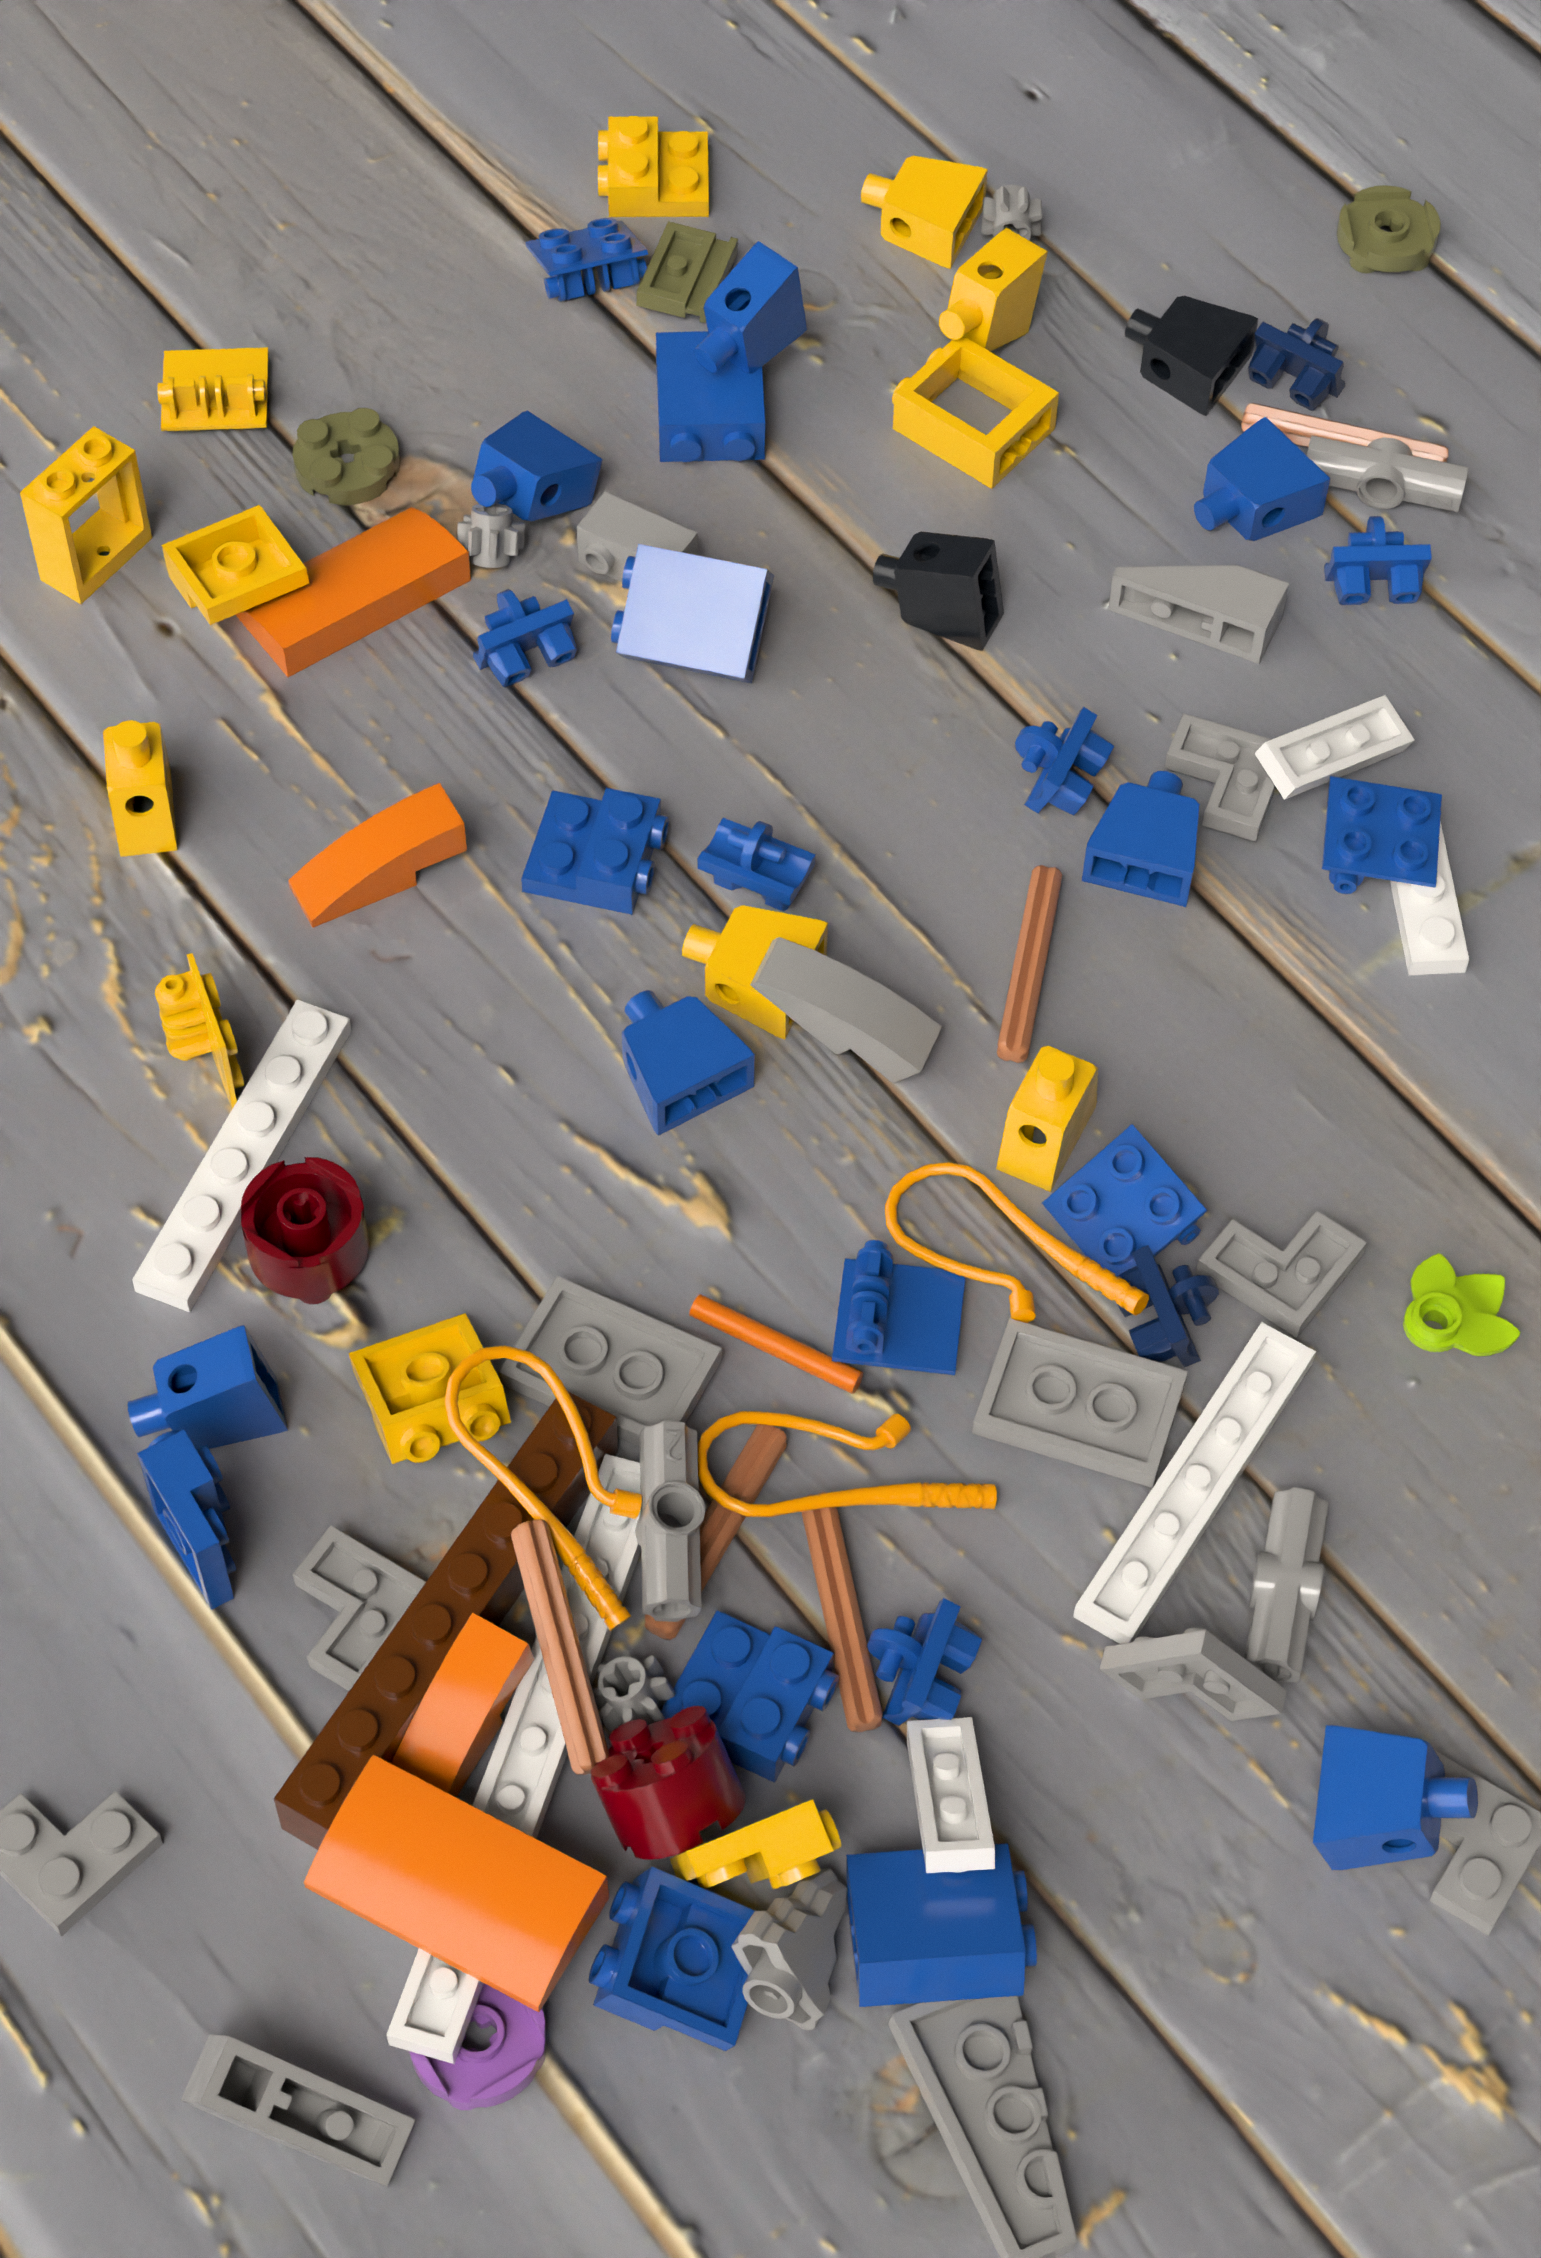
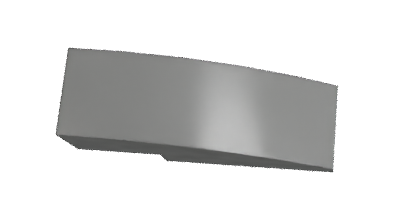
M781 937L772 940L750 984L836 1055L851 1049L892 1083L922 1071L942 1028L941 1025L916 1006L877 981L837 960Z

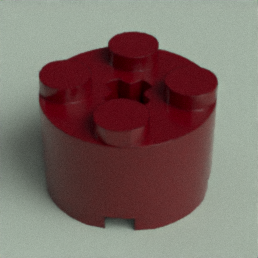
M304 1157L305 1163L285 1166V1161L283 1160L271 1164L259 1172L251 1180L243 1193L241 1200V1227L248 1260L255 1276L270 1290L286 1297L300 1299L307 1304H319L329 1299L332 1293L348 1285L359 1274L366 1262L370 1242L364 1204L355 1179L338 1164L319 1157Z
M703 1706L688 1707L671 1718L647 1725L646 1721L642 1719L632 1720L620 1725L609 1736L612 1746L608 1749L609 1757L596 1763L591 1769L592 1783L622 1848L626 1852L627 1848L631 1847L635 1858L643 1860L666 1858L697 1847L704 1843L699 1831L717 1820L723 1831L739 1816L746 1803V1794L715 1723L709 1718Z

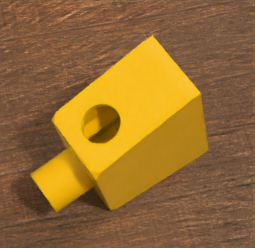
M913 155L905 159L894 180L869 173L862 187L861 202L882 209L880 234L884 240L935 264L951 269L983 211V198L986 197L988 169Z
M1008 228L999 232L961 265L955 273L948 308L939 316V326L943 334L952 340H958L965 336L990 352L1027 334L1048 251Z
M128 720L116 726L107 727L103 730L107 790L120 856L177 851L171 768L161 724L157 722L140 723ZM134 796L149 797L153 801V807L147 812L136 813L133 807L135 803Z
M741 905L734 908L722 933L693 924L685 937L682 956L706 964L705 996L708 1000L774 1036L785 1040L794 1020L750 984L772 940L778 937L827 956L828 922Z
M1051 1046L1040 1048L1008 1109L996 1170L1046 1191H1052L1096 1108L1098 1068L1094 1064ZM1034 1126L1045 1134L1047 1139L1045 1143L1038 1144L1032 1142Z

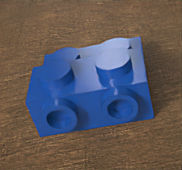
M611 788L605 789L602 800L552 790L521 878L522 892L632 915L639 893L647 895L652 885L655 863L650 859L653 850H662L666 842L669 817L661 815V799Z
M184 1429L166 1432L155 1438L148 1448L138 1452V1458L153 1510L209 1608L213 1610L234 1599L228 1575L236 1571V1566L225 1545L229 1542L222 1513L229 1510L230 1505L219 1484L223 1480V1476L207 1446L196 1450Z
M716 1610L673 1688L675 1696L666 1701L661 1713L665 1719H668L688 1707L703 1706L709 1718L715 1723L731 1762L775 1783L785 1763L795 1766L801 1758L811 1730L805 1728V1725L814 1708L824 1711L834 1695L839 1681V1675L833 1673L834 1653L777 1626L774 1627L771 1634H768Z
M650 1867L633 1880V1883L623 1882L613 1899L609 1913V1919L619 1923L613 1945L611 1947L604 1944L600 1948L589 1973V1983L599 1987L593 2006L653 2031L666 2026L723 2051L729 2050L736 2045L748 2005L742 1993L743 1985L748 1975L739 1963L731 1946L755 1910L655 1867Z

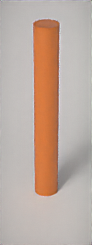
M702 1294L695 1298L691 1306L689 1316L851 1394L857 1391L862 1381L864 1372L846 1363L833 1362L831 1356Z

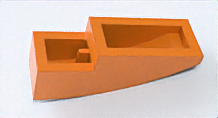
M441 783L435 784L382 810L342 835L288 880L289 887L312 928L416 886V871L467 851L465 824Z
M472 1612L428 1687L391 1764L457 1797L501 1727L503 1721L500 1714L534 1661L529 1644Z

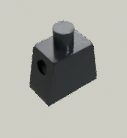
M1180 296L1173 301L1161 318L1137 308L1128 320L1125 337L1144 345L1140 373L1144 379L1196 412L1207 416L1251 358L1259 318L1188 296Z
M921 531L913 535L901 557L881 554L876 560L873 570V583L876 586L897 591L901 618L907 624L975 650L983 651L1004 615L995 540Z

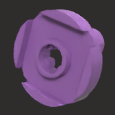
M484 1983L470 2023L475 2021L481 2029L491 2025L496 2029L497 2032L489 2038L490 2047L478 2052L475 2048L466 2050L461 2046L455 2064L409 2051L413 2067L429 2091L435 2096L448 2101L451 2106L459 2110H472L477 2107L487 2108L504 2103L518 2095L531 2083L536 2072L545 2061L546 2023L543 2009L537 2012Z

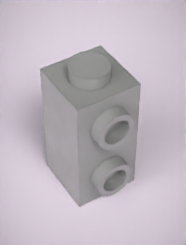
M606 491L577 525L578 562L597 574H605L621 582L628 556H636L638 544L698 555L697 532Z

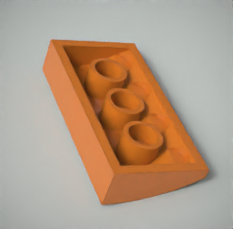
M410 507L303 563L307 569L309 584L238 613L236 616L284 674L290 677L471 581L469 552L436 520L426 513Z
M372 1755L344 1800L304 1880L305 1888L413 1946L424 1950L537 2012H540L609 1899L607 1875L375 1755Z

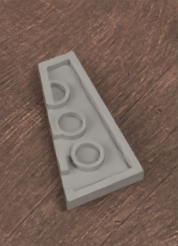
M1018 1997L925 2002L893 2013L888 2022L889 2028L1000 2258H1057L1072 2251L1077 2243L1058 2155L1057 2152L1053 2151L1046 2123L1048 2116L1043 2090L1038 2088L1031 2058L1032 2042L1027 2021L1022 2019Z

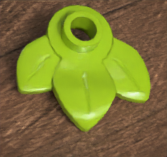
M1440 1253L1429 1257L1416 1267L1410 1281L1413 1301L1406 1309L1403 1318V1328L1409 1340L1417 1347L1430 1352H1444L1455 1347L1474 1356H1490L1505 1351L1518 1340L1520 1331L1509 1321L1497 1316L1505 1289V1279L1502 1275L1471 1274L1456 1277L1453 1267ZM1435 1321L1439 1323L1443 1329L1431 1328L1427 1326L1424 1322Z

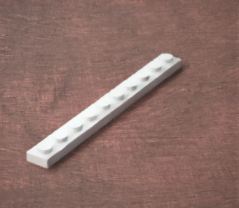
M605 1454L598 1471L603 1487L611 1493L617 1488L640 1494V1463ZM590 1493L574 1538L587 1551L586 1554L590 1555L595 1563V1567L599 1568L607 1581L606 1583L610 1584L618 1599L623 1602L641 1553V1547L637 1542L635 1534L637 1521L641 1515V1508L636 1519L610 1514V1507L599 1502ZM563 1564L561 1574L592 1687L598 1671L597 1667L601 1663L612 1631L608 1629L603 1622L604 1619H601L596 1608L592 1606L585 1595V1591L581 1590L574 1577L569 1573V1568ZM536 1636L531 1649L534 1661L516 1689L473 1806L535 1839H537L568 1753L538 1637ZM419 1948L386 2034L389 2045L455 2064L484 1983Z

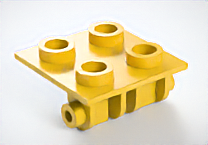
M268 347L164 351L163 383H158L157 387L159 404H162L161 431L267 428Z
M193 953L187 954L190 971L178 975L165 976L155 989L162 1027L166 1036L167 1049L173 1057L183 1061L212 1052L229 1103L233 1109L237 1102L235 1089L244 1086L242 1073L235 1055L238 1053L236 1042L228 1019L223 1020L218 1007H221V1003L211 972L200 975Z

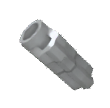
M823 1868L820 1872L799 1881L790 1897L775 1898L767 1911H755L731 1946L739 1963L748 1975L743 1985L742 1993L750 2006L763 2015L771 2018L785 2019L803 2030L815 2029L818 2019L825 2015L831 1999L828 1982L836 1962L833 1935L845 1912L847 1887L838 1881L831 1868Z

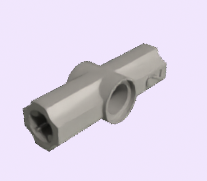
M1312 435L1307 456L1330 477L1329 486L1357 491L1358 497L1367 506L1386 510L1398 506L1402 501L1455 512L1459 511L1469 467L1412 456L1410 448L1400 440L1379 438L1369 443L1368 446H1362Z
M662 1421L656 1425L644 1426L639 1436L640 1494H642L641 1515L637 1521L635 1534L637 1542L641 1547L642 1613L652 1616L655 1621L678 1622L685 1618L697 1617L702 1608L700 1525L704 1520L705 1505L703 1498L699 1494L697 1430L690 1429L686 1426L685 1422ZM658 1514L672 1515L680 1522L682 1527L674 1528L666 1525L661 1521Z
M1296 1487L1286 1491H1275L1264 1551L1259 1552L1252 1583L1249 1608H1254L1244 1655L1246 1660L1261 1666L1263 1673L1279 1685L1289 1682L1298 1683L1309 1620L1313 1621L1316 1613L1324 1571V1564L1319 1563V1558L1325 1536L1329 1502L1319 1498L1315 1491Z

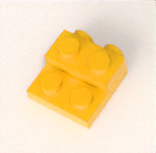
M658 116L608 117V130H598L599 161H608V165H598V196H608L609 217H709L708 131L658 132Z
M261 505L161 545L169 578L190 608L198 607L210 625L309 584L305 565Z
M466 1313L348 1353L353 1373L370 1407L375 1428L392 1464L406 1459L415 1463L428 1461L438 1453L440 1447L459 1441L448 1424L444 1401L448 1379L463 1359L483 1348ZM490 1360L484 1361L468 1373L460 1385L458 1396L460 1419L478 1442L490 1439L497 1433L500 1426L511 1423L503 1385Z
M812 1799L670 1858V1862L676 1877L685 1881L696 1878L699 1887L704 1889L746 1872L751 1884L768 1878L774 1890L820 1872L821 1869L816 1858L841 1848V1840L829 1812L826 1809L818 1812Z

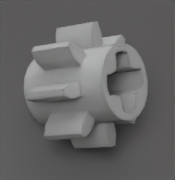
M1019 185L1000 186L995 191L993 198H983V214L981 215L983 235L993 234V237H995L1003 229L1008 228L1027 240H1030L1031 235L1040 236L1041 219L1043 218L1041 198L1030 200L1027 187Z
M496 503L490 507L476 504L472 506L471 515H464L463 521L458 522L457 540L465 549H468L469 561L472 564L486 568L504 567L510 563V556H518V549H524L525 523L513 522L512 509L506 505Z
M624 1650L621 1657L611 1660L606 1665H598L597 1668L600 1672L598 1687L592 1688L597 1709L600 1710V1720L609 1732L615 1730L620 1724L636 1719L645 1720L647 1725L665 1719L661 1713L664 1700L674 1697L675 1692L668 1680L662 1677L664 1670L653 1655L646 1658L641 1664L632 1657L628 1650Z

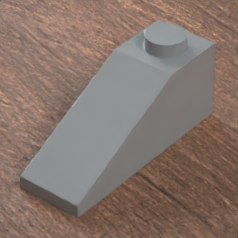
M1239 565L1117 567L1112 577L1108 610L1260 664L1283 618L1289 583Z
M209 2034L180 2100L243 2129L388 2187L415 2122V2119L233 2037Z

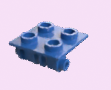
M614 218L596 219L587 224L588 228L571 232L566 229L547 230L539 234V239L525 242L527 249L550 276L544 279L548 298L557 297L560 302L585 296L582 276L587 293L589 295L595 294V281L592 269L595 266L603 292L610 290V281L613 289L639 284V278H643L647 269L643 257L648 255L647 248L622 220L617 221Z
M1330 776L1322 869L1329 870V880L1334 885V889L1341 894H1351L1363 882L1364 876L1435 888L1437 882L1442 794Z
M1133 1124L1042 1202L1044 1207L1081 1251L1091 1260L1100 1264L1102 1268L1105 1267L1110 1270L1115 1276L1137 1266L1131 1252L1149 1245L1155 1257L1175 1240H1178L1181 1245H1187L1192 1242L1201 1231L1196 1225L1198 1219L1208 1211Z
M880 1240L866 1242L864 1248L858 1251L856 1259L845 1258L832 1361L955 1375L965 1277L943 1269L893 1264V1255L888 1251V1245Z

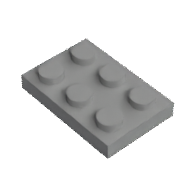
M557 1276L514 1348L530 1351L548 1363L561 1379L567 1391L616 1416L618 1438L640 1447V1432L644 1426L656 1425L662 1421L685 1422L686 1424L722 1361L721 1347L560 1276ZM510 1359L505 1360L498 1372L502 1385L550 1407L556 1397L543 1377L524 1363Z
M1009 1318L973 1421L972 1434L1153 1488L1184 1390L1188 1371Z

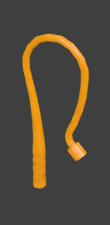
M950 1162L926 1164L907 1173L891 1188L885 1204L886 1227L895 1242L912 1255L935 1267L983 1283L1007 1287L1012 1291L1009 1295L1011 1319L1029 1323L1036 1317L1033 1293L1026 1290L1017 1278L1005 1273L985 1270L950 1259L926 1248L905 1235L898 1224L897 1206L901 1195L914 1183L929 1176L947 1174L969 1179L978 1185L1002 1212L1036 1245L1074 1277L1080 1279L1083 1283L1086 1282L1088 1286L1097 1292H1102V1295L1111 1301H1116V1304L1135 1316L1139 1315L1148 1303V1294L1137 1289L1134 1285L1131 1286L1123 1278L1115 1276L1107 1268H1102L1096 1261L1074 1250L1044 1230L1013 1204L988 1177L971 1166Z
M506 1345L480 1348L463 1359L448 1379L444 1401L448 1424L461 1444L506 1486L534 1520H544L549 1525L554 1548L565 1567L569 1568V1573L574 1577L581 1590L585 1591V1595L592 1606L596 1608L601 1619H604L605 1625L612 1631L628 1620L631 1614L625 1606H622V1601L618 1599L610 1584L606 1583V1579L599 1568L595 1567V1563L590 1555L586 1554L587 1551L567 1528L511 1470L470 1434L461 1421L459 1414L458 1396L461 1383L473 1368L486 1360L506 1358L526 1364L543 1377L563 1409L578 1446L588 1488L594 1498L602 1504L609 1506L610 1514L636 1519L641 1508L642 1494L617 1488L611 1493L603 1487L599 1479L596 1459L589 1436L579 1411L563 1382L548 1363L530 1351Z
M739 1411L719 1418L702 1433L697 1444L698 1479L705 1492L724 1508L746 1517H774L821 1508L857 1505L994 1509L997 1501L995 1484H929V1482L921 1484L920 1482L834 1491L771 1504H748L731 1497L715 1483L708 1470L707 1452L712 1441L725 1430L742 1424L787 1427L831 1438L858 1449L877 1450L883 1447L894 1448L911 1432L909 1422L900 1414L890 1416L877 1428L875 1437H864L834 1425L800 1416L764 1411Z

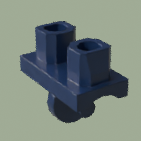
M1316 318L1307 329L1293 323L1287 333L1262 322L1255 332L1256 351L1248 366L1249 378L1268 389L1274 387L1283 372L1296 377V380L1289 389L1290 398L1296 404L1310 411H1314L1328 394L1338 398L1345 387V381L1341 380L1344 363L1334 357L1339 346L1326 339L1329 329L1328 322Z
M1149 1245L1131 1252L1137 1266L1117 1277L1123 1278L1131 1286L1134 1285L1137 1289L1148 1294L1149 1300L1145 1309L1154 1305L1158 1315L1157 1318L1129 1330L1139 1357L1163 1362L1177 1356L1184 1368L1201 1361L1182 1315L1190 1314L1195 1326L1206 1324L1211 1320L1207 1306L1219 1295V1289L1215 1280L1207 1275L1193 1276L1188 1265H1181L1172 1271L1177 1284L1170 1288L1160 1264L1156 1263ZM1119 1306L1124 1317L1132 1315L1125 1308Z

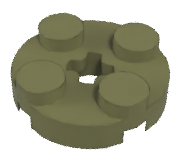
M1373 186L1357 192L1354 201L1348 204L1347 207L1345 203L1341 208L1337 226L1339 245L1350 257L1351 267L1361 273H1372L1374 271H1421L1425 269L1429 264L1432 253L1436 249L1440 233V218L1434 206L1425 199L1423 207L1419 202L1410 199L1412 191L1397 186ZM1384 225L1390 226L1393 232H1387L1380 228Z
M358 408L352 412H339L323 416L319 419H309L301 423L297 429L298 438L293 447L296 478L301 487L312 496H314L313 490L320 494L328 495L329 503L355 505L373 500L387 490V481L394 473L397 476L400 470L397 438L393 431L380 421L378 413L373 409ZM354 454V461L344 463L343 459L338 456Z

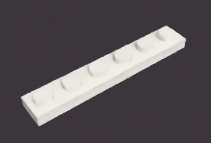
M296 1000L133 1277L132 1281L135 1292L191 1312L241 1225V1200L246 1187L259 1172L269 1165L276 1163L352 1032L350 1018Z
M1261 1322L1075 1606L1074 1618L1119 1644L1130 1643L1137 1638L1310 1369L1316 1351Z

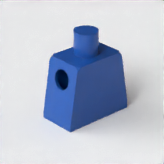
M758 241L707 298L704 304V312L709 335L694 348L693 352L697 361L711 373H716L727 361L745 373H754L807 330L798 267Z
M526 410L486 437L482 442L471 484L472 494L475 500L482 506L490 507L496 503L510 507L512 513L522 520L532 522L592 504L603 459Z
M1265 416L1211 458L1207 465L1203 490L1204 498L1195 502L1194 513L1200 525L1206 530H1213L1228 522L1246 540L1256 541L1323 515L1330 477Z
M1157 771L1150 776L1147 787L1129 782L1119 786L1088 840L1082 881L1183 907L1187 906L1195 867L1200 804L1194 798L1180 795L1183 783L1177 775L1168 771Z
M646 990L633 996L626 1004L624 1011L633 1024L627 1026L622 1031V1058L652 1128L658 1136L754 1087L755 1054L697 997L687 996L664 1007L653 991Z
M245 1325L235 1327L158 1359L153 1365L157 1393L131 1400L127 1403L131 1424L139 1438L169 1428L172 1431L184 1429L196 1450L203 1446L212 1449L288 1431L277 1378Z
M1326 1725L1313 1844L1332 1870H1347L1431 1857L1437 1852L1439 1847L1441 1818H1475L1478 1808V1792L1474 1778L1445 1777L1444 1765L1429 1742L1423 1739Z

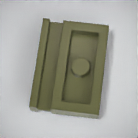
M668 221L637 289L636 306L683 318L689 313L700 316V322L706 323L704 304L707 298L729 274L738 254V239L731 237L729 242L716 239V233Z

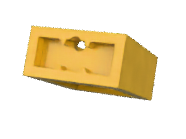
M963 336L958 340H951L943 348L935 349L921 369L911 378L905 377L900 381L892 396V404L894 405L893 429L990 489H993L1055 430L1059 392ZM958 378L1012 410V412L985 435L935 405L932 401Z
M95 426L88 430L20 492L40 580L79 604L86 601L152 539L136 451ZM91 478L94 479L92 482H87ZM97 492L100 509L72 533L69 517ZM104 551L110 552L106 556L99 555L101 552Z

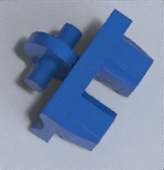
M1370 516L1366 532L1349 533L1348 546L1333 547L1330 562L1324 565L1325 581H1334L1340 605H1360L1368 602L1371 597L1370 580H1388L1389 602L1394 604H1413L1417 602L1421 595L1423 574L1432 560L1431 545H1404L1403 531L1386 532L1383 517Z
M507 589L497 594L499 610L484 616L485 623L490 631L478 636L479 650L473 653V658L479 670L490 667L492 673L503 687L511 686L523 681L530 675L532 668L523 653L538 646L548 667L559 666L574 658L577 647L570 629L574 612L567 599L540 610V605L535 596L519 602L513 591Z
M1083 707L1079 711L1072 727L1065 728L1060 737L1055 735L1058 730L1057 726L1049 721L1043 722L1041 727L1026 726L1020 731L1015 741V747L1023 758L1022 768L1030 773L1036 772L1038 767L1043 768L1024 804L1026 807L1039 813L1049 802L1074 816L1084 805L1094 784L1071 771L1072 764L1095 777L1108 760L1114 748V745L1091 730L1098 715Z
M722 818L710 844L697 858L699 870L713 875L714 884L731 891L744 887L761 894L766 905L780 911H785L791 906L815 866L816 854L773 838V827L765 822L758 821L751 829Z
M943 1598L939 1601L935 1613H924L920 1616L912 1637L915 1622L905 1616L897 1617L893 1630L878 1628L872 1631L867 1648L875 1658L880 1660L876 1676L881 1680L893 1682L900 1668L882 1718L900 1726L911 1717L918 1720H951L954 1717L962 1696L961 1690L936 1678L939 1664H942L962 1674L970 1668L982 1642V1637L956 1621L961 1606Z

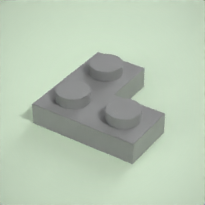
M1183 713L1167 752L1165 768L1215 783L1204 811L1202 826L1256 842L1276 786L1255 753L1265 742L1272 739Z
M1317 1210L1283 1251L1231 1219L1198 1259L1195 1272L1199 1275L1211 1276L1215 1280L1217 1287L1297 1338L1362 1258L1367 1242Z
M330 1525L293 1573L295 1586L340 1612L308 1654L309 1667L350 1691L426 1582Z
M1190 1628L1182 1634L1159 1638L1138 1637L1130 1643L1106 1646L1100 1666L1101 1672L1140 1700L1191 1692L1230 1721L1282 1714L1287 1692L1285 1688L1263 1673L1261 1666L1243 1658L1223 1643L1221 1636L1217 1633L1203 1628Z
M1436 1751L1444 1765L1445 1777L1474 1778L1478 1792V1808L1475 1818H1441L1440 1836L1459 1848L1435 1887L1429 1901L1489 1936L1541 1845V1812Z
M116 1791L65 1836L21 1792L0 1810V1875L61 1937L163 1845L160 1834Z

